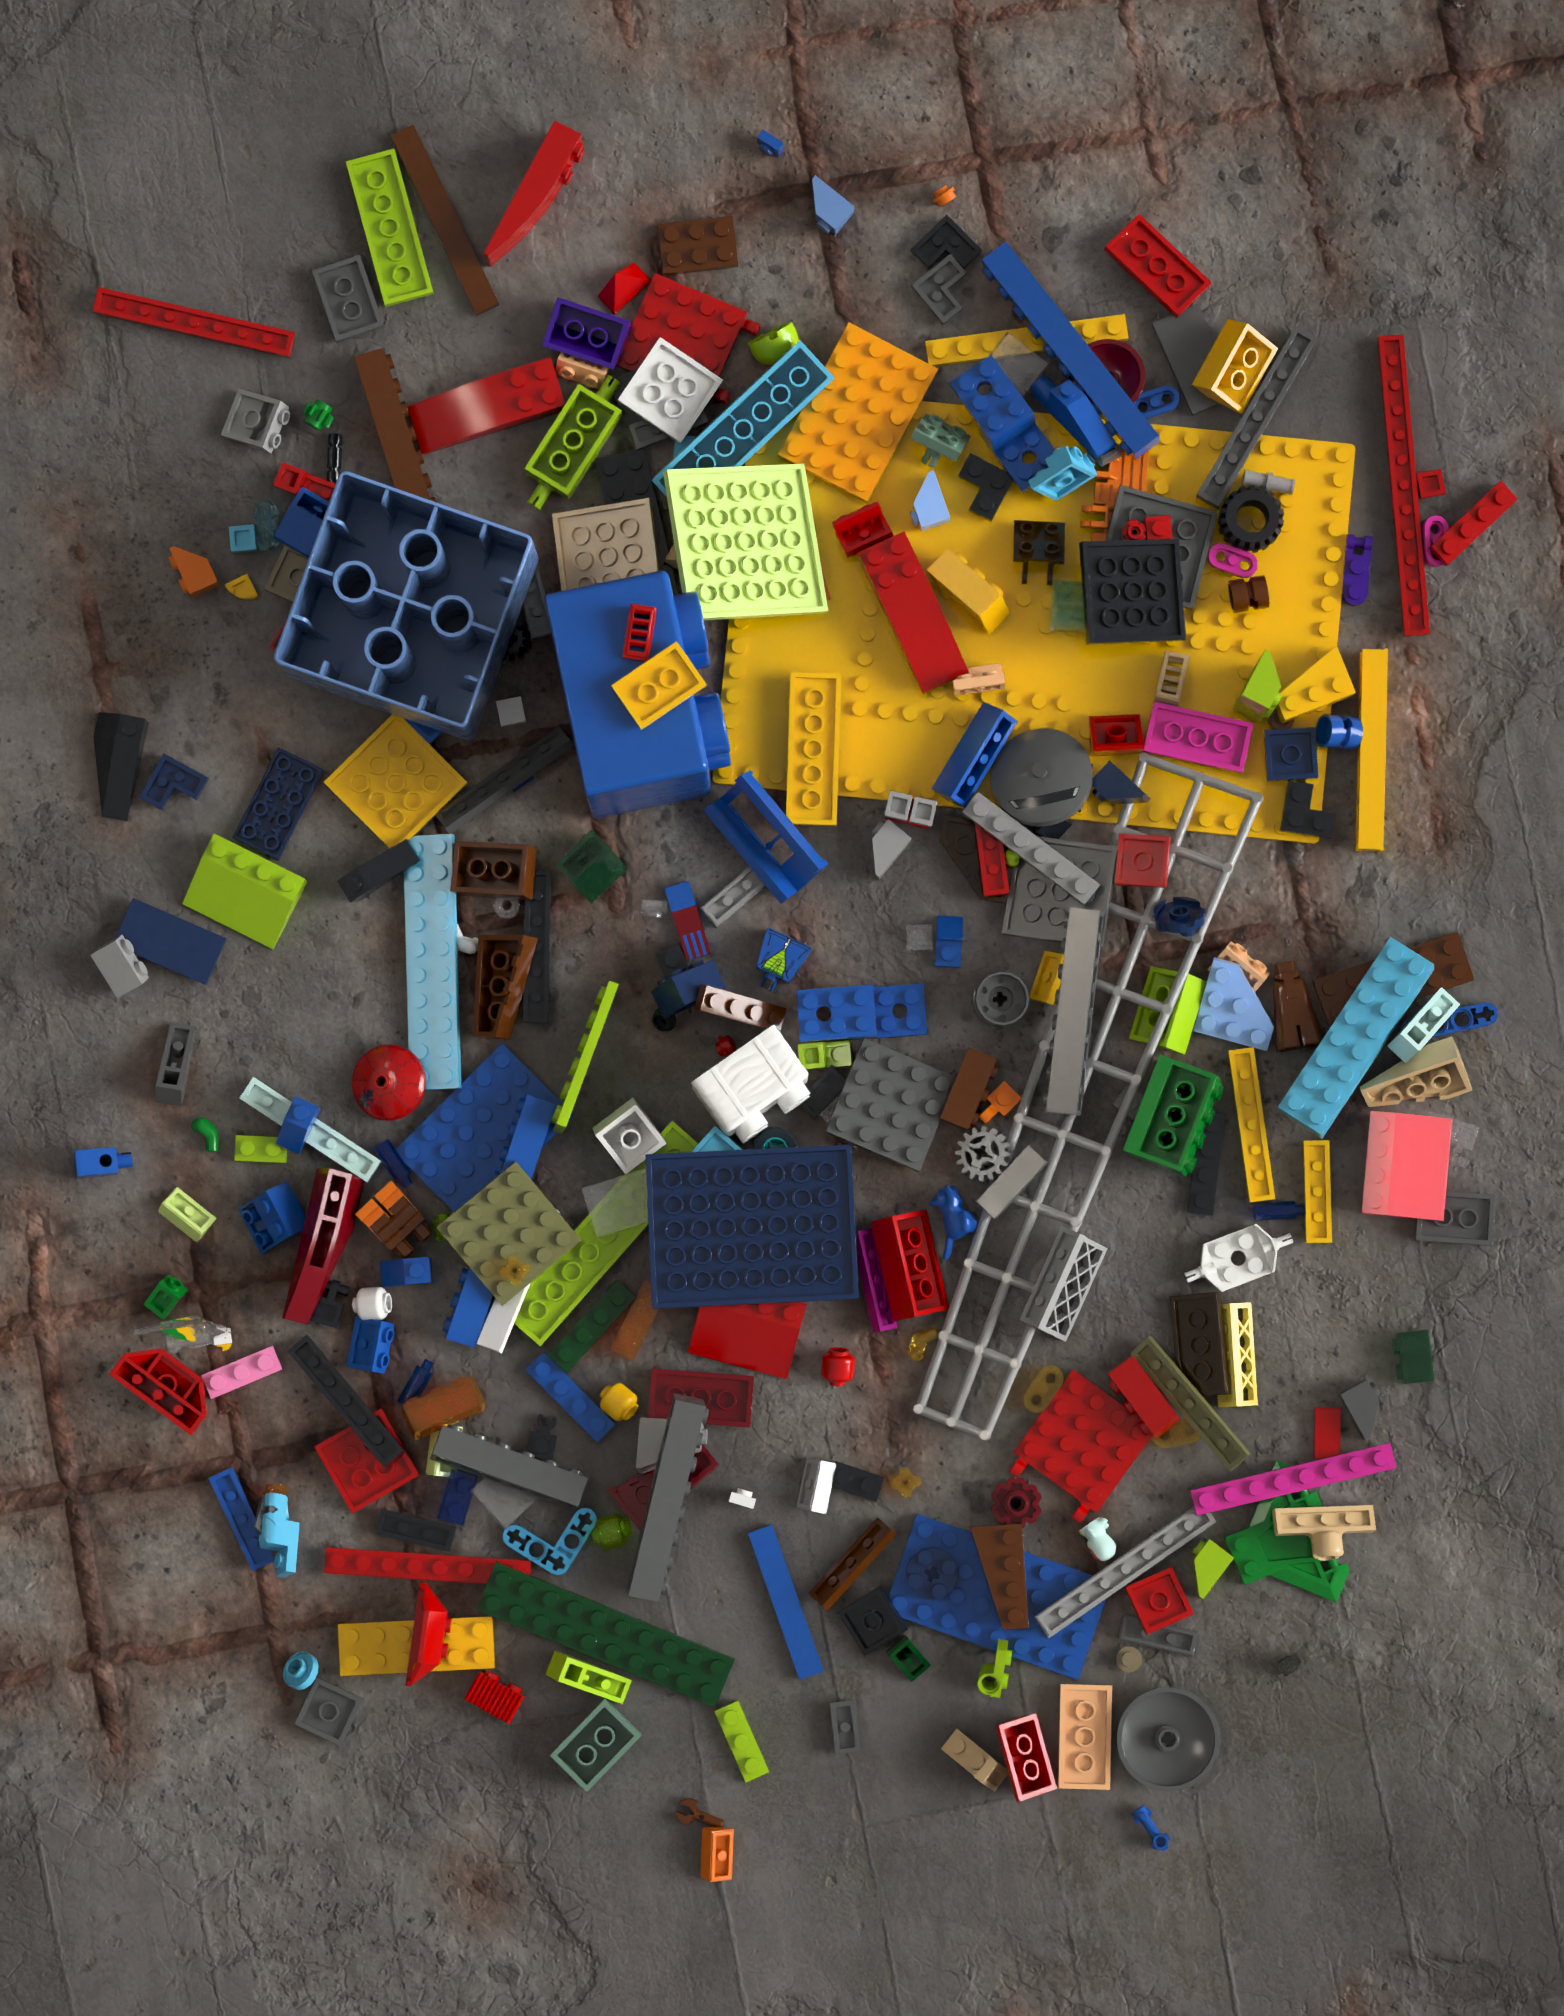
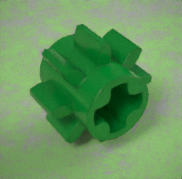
M316 399L314 404L307 402L302 411L306 416L304 422L318 431L321 430L322 426L329 428L334 420L333 415L330 414L333 409Z

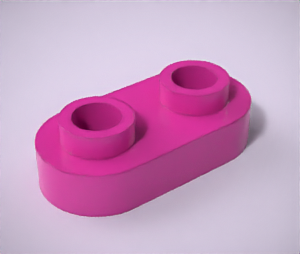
M1431 516L1423 522L1421 527L1424 561L1431 567L1443 565L1438 558L1432 557V551L1429 549L1449 529L1447 521L1441 516ZM1431 526H1434L1436 528V534H1433L1431 532Z
M1224 543L1215 544L1208 553V562L1214 569L1240 578L1251 577L1258 567L1257 558L1252 553ZM1219 553L1225 556V560L1222 562L1216 559V555ZM1240 563H1248L1249 568L1247 570L1241 569Z

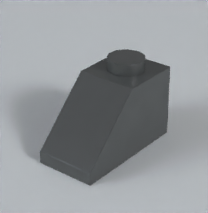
M1363 1380L1341 1392L1338 1396L1362 1440H1366L1371 1436L1380 1404L1377 1398L1380 1396V1392L1374 1382L1369 1384L1368 1380Z

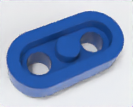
M1165 385L1141 393L1134 404L1137 408L1138 405L1144 404L1147 410L1141 413L1146 419H1150L1173 411L1179 403V393L1174 387ZM1163 396H1168L1171 402L1165 404L1162 402L1161 398Z

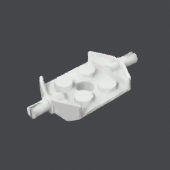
M1254 1224L1204 1243L1202 1245L1200 1266L1197 1269L1185 1272L1184 1275L1188 1277L1195 1274V1276L1186 1279L1188 1283L1199 1278H1205L1215 1288L1223 1292L1275 1272L1277 1251L1279 1248L1293 1243V1239L1282 1242L1291 1237L1290 1233L1278 1238H1272L1260 1226ZM1234 1251H1241L1245 1255V1262L1240 1266L1234 1265L1231 1261V1255Z

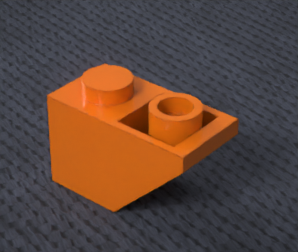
M175 546L169 548L172 555L168 558L174 571L177 569L180 571L182 578L178 581L184 594L189 592L191 597L194 598L220 586L207 558Z

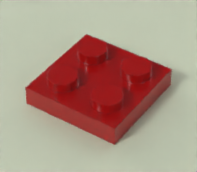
M1119 833L1115 885L1167 888L1171 837Z
M1172 1567L1125 1587L1126 1594L1146 1636L1194 1614Z

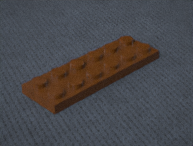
M1458 932L1409 948L1434 964V971L1414 1000L1435 994L1441 987L1447 990L1474 981ZM1375 960L1312 981L1329 1029Z

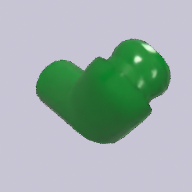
M199 1117L194 1119L191 1123V1128L194 1132H199L205 1137L206 1151H219L217 1127L207 1118Z

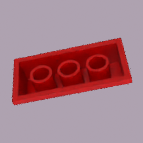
M927 1209L871 1221L893 1322L949 1310Z

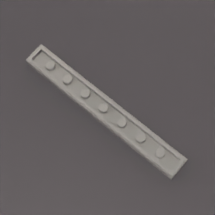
M1194 1506L1035 1615V1620L1047 1638L1052 1637L1216 1523V1520L1211 1513L1196 1516Z

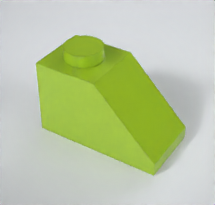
M1208 1538L1205 1542L1200 1540L1192 1551L1195 1554L1192 1558L1196 1591L1197 1595L1202 1599L1205 1598L1234 1559L1233 1556Z

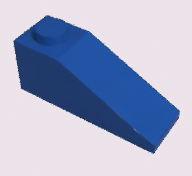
M1067 380L1050 390L1047 411L1096 458L1116 446L1115 440L1087 396L1073 382Z

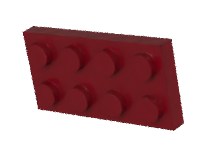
M652 1368L648 1418L667 1419L673 1393L704 1399L706 1408L709 1409L706 1424L750 1428L754 1376Z

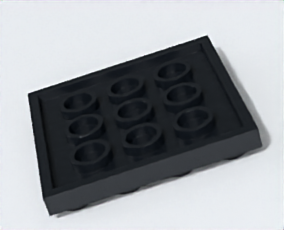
M1179 539L1082 541L1079 543L1086 645L1186 640Z

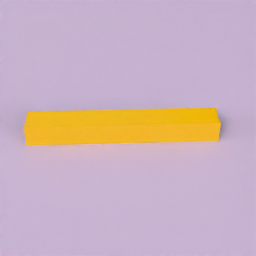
M1388 648L1383 650L1362 649V652H1360L1358 718L1362 722L1363 736L1357 748L1355 851L1377 852L1381 854L1384 851Z

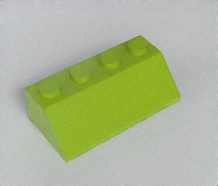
M1265 649L1233 707V710L1258 723L1263 718L1268 720L1282 697L1278 693L1281 684L1270 651Z

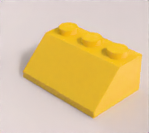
M1227 319L1192 385L1208 398L1242 414L1278 348L1248 323Z

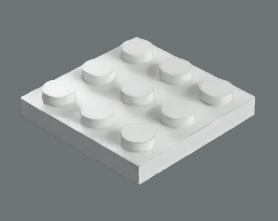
M660 337L617 401L681 444L723 379Z

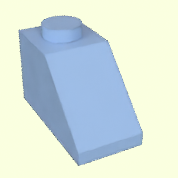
M934 470L929 471L913 503V511L910 512L913 525H919L921 532L950 522V515Z

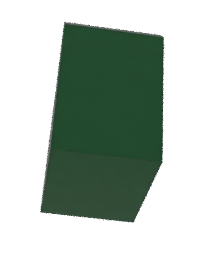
M906 1635L886 1651L888 1656L911 1682L931 1666Z

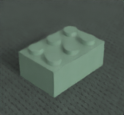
M605 1698L550 1756L587 1792L642 1736V1733Z

